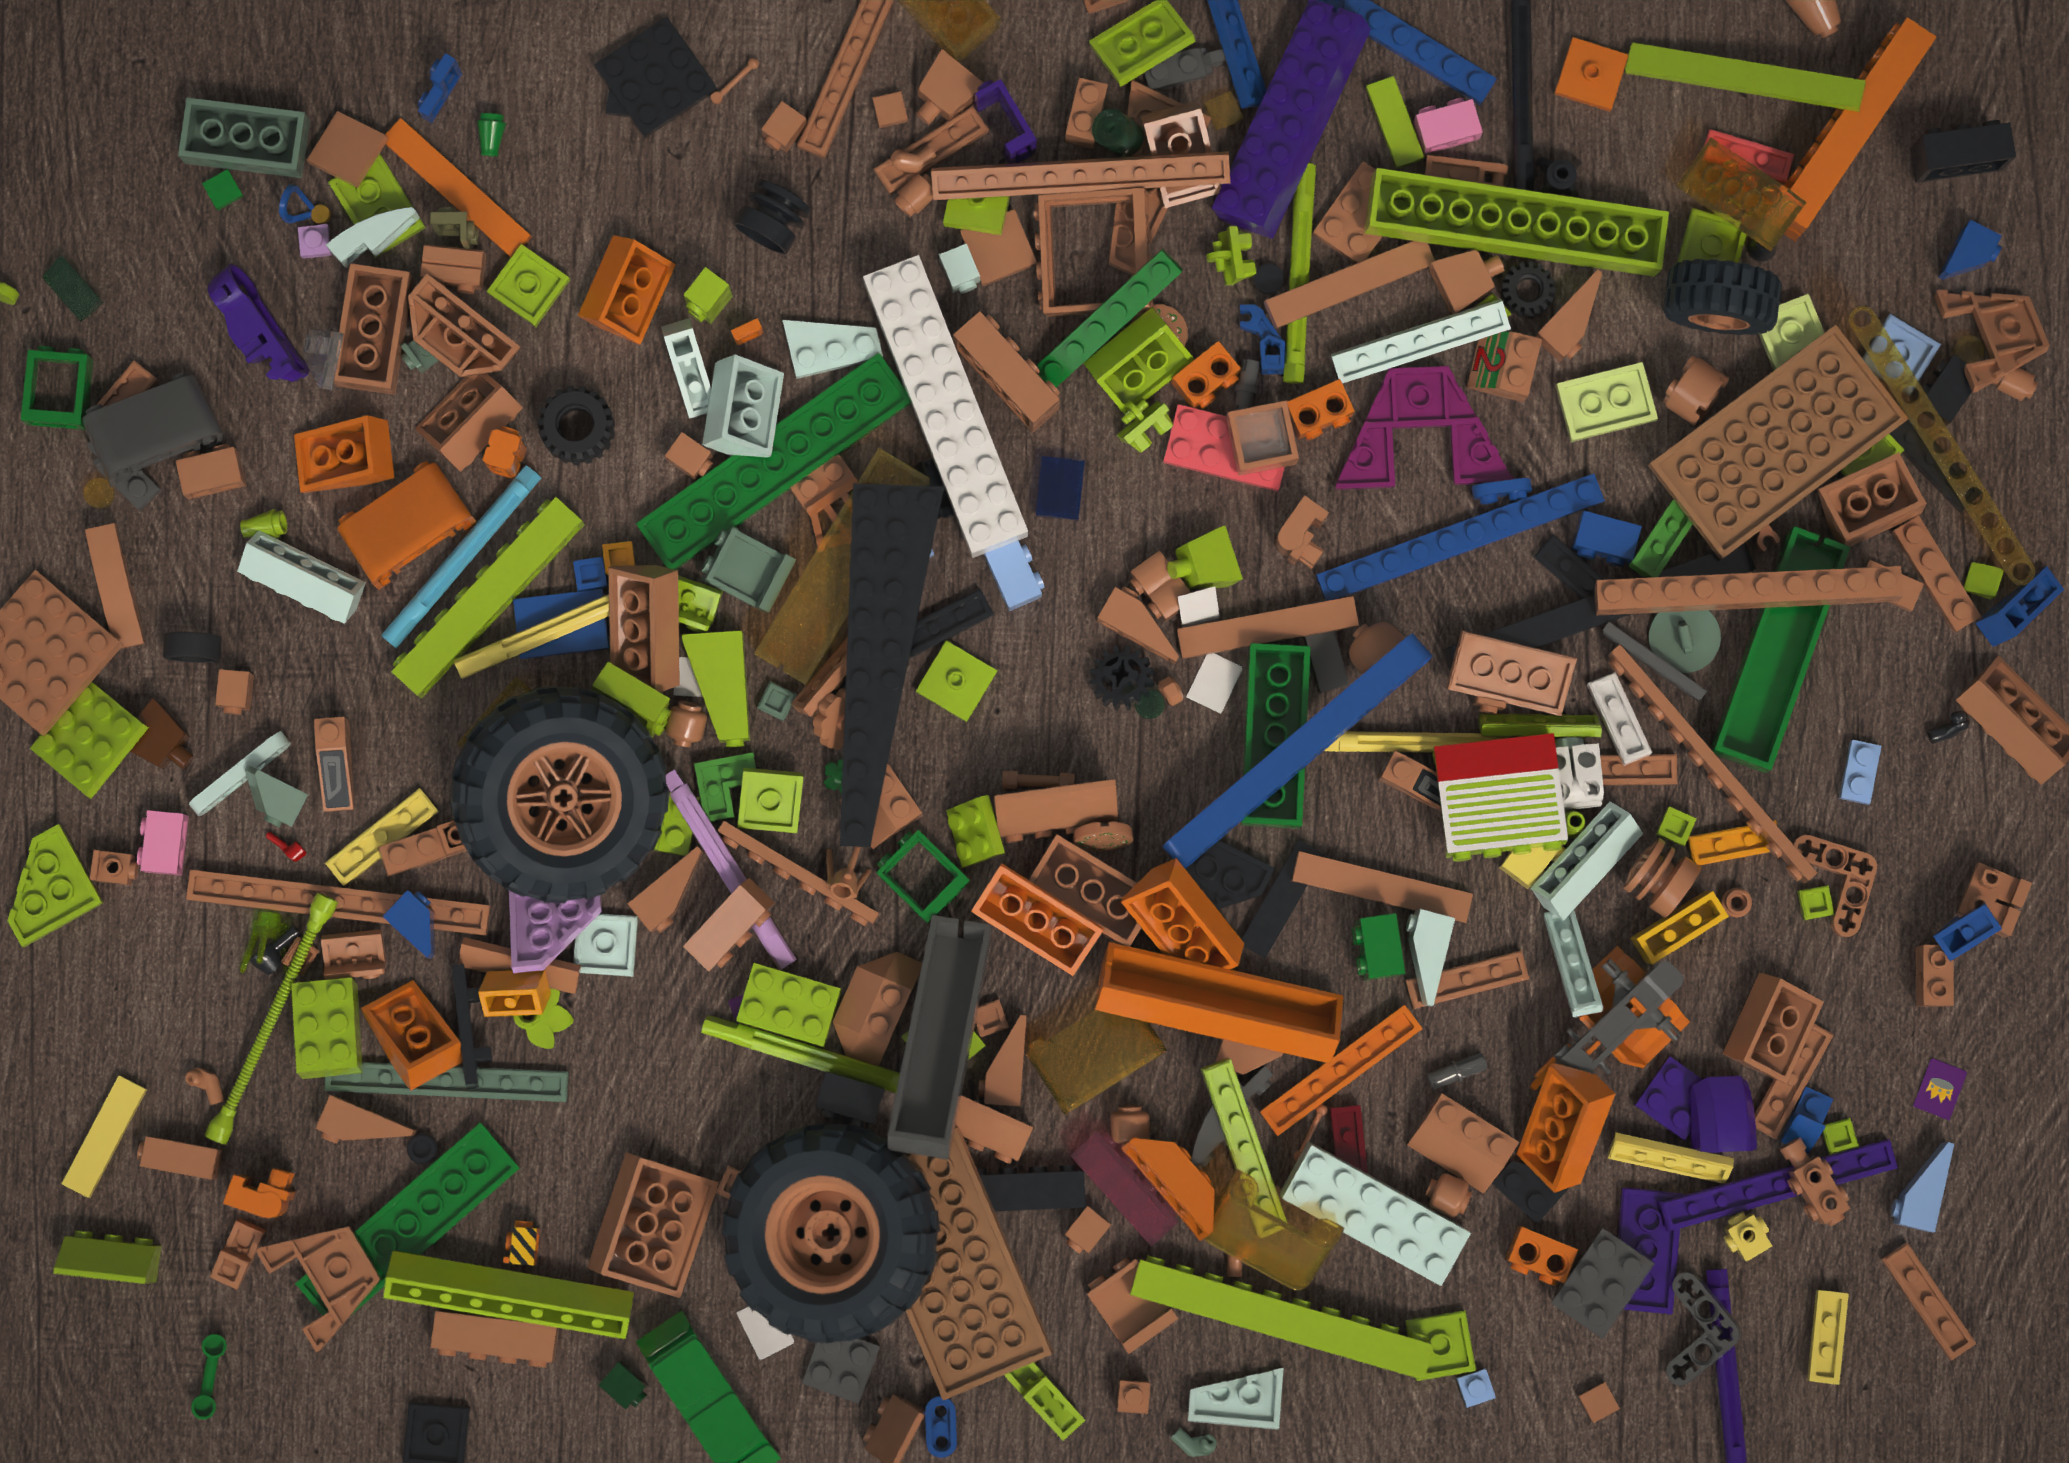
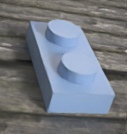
M1850 740L1839 799L1866 805L1871 803L1881 745Z

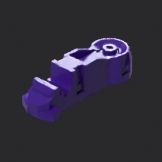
M234 264L228 265L216 274L207 286L209 296L224 314L228 334L237 348L246 357L247 363H260L265 359L272 358L273 361L269 363L271 369L266 373L268 379L297 382L299 379L306 377L309 374L310 367L306 361L301 360L260 299V294L248 275ZM242 284L248 292L247 295L239 287Z

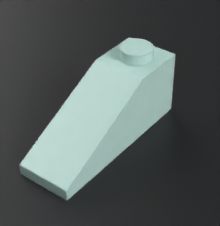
M690 318L662 326L663 336L689 419L707 414L711 386Z
M1417 909L1414 914L1409 915L1406 931L1410 932L1408 941L1422 1005L1434 1006L1455 918Z

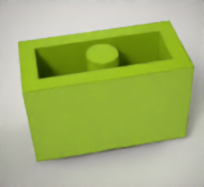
M705 267L684 293L687 304L686 308L689 309L688 313L698 322L702 323L705 320L712 324L732 298L729 284Z

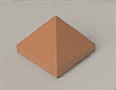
M298 936L281 961L288 967L293 962L292 959L296 955L295 952L299 948V944H301L300 941H303ZM313 946L310 948V951H307L308 955L304 958V964L301 965L302 968L298 972L302 976H304L319 953V950Z

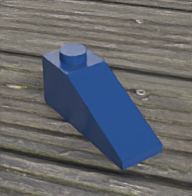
M2046 566L1994 605L1975 624L1992 647L2016 637L2064 589Z

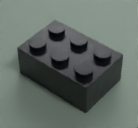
M1991 120L1982 123L1983 126L1972 128L1971 124H1962L1953 127V131L1942 132V128L1924 131V135L1918 138L1916 143L1910 148L1915 183L2003 171L2016 158L2011 123L2001 124L2000 120Z

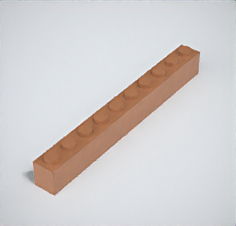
M1901 566L1596 580L1594 586L1596 615L1898 602L1903 596Z

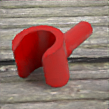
M272 832L266 834V838L277 845L293 862L299 861L307 854L297 841L288 846Z

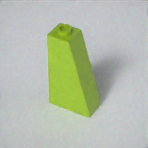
M729 631L682 635L685 650L720 743H726V747L744 746V741H750L743 632Z

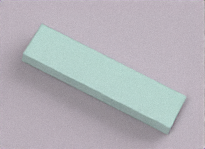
M1573 910L1564 921L1551 912H1545L1544 921L1572 1016L1577 1017L1603 1012L1602 1001L1575 911Z

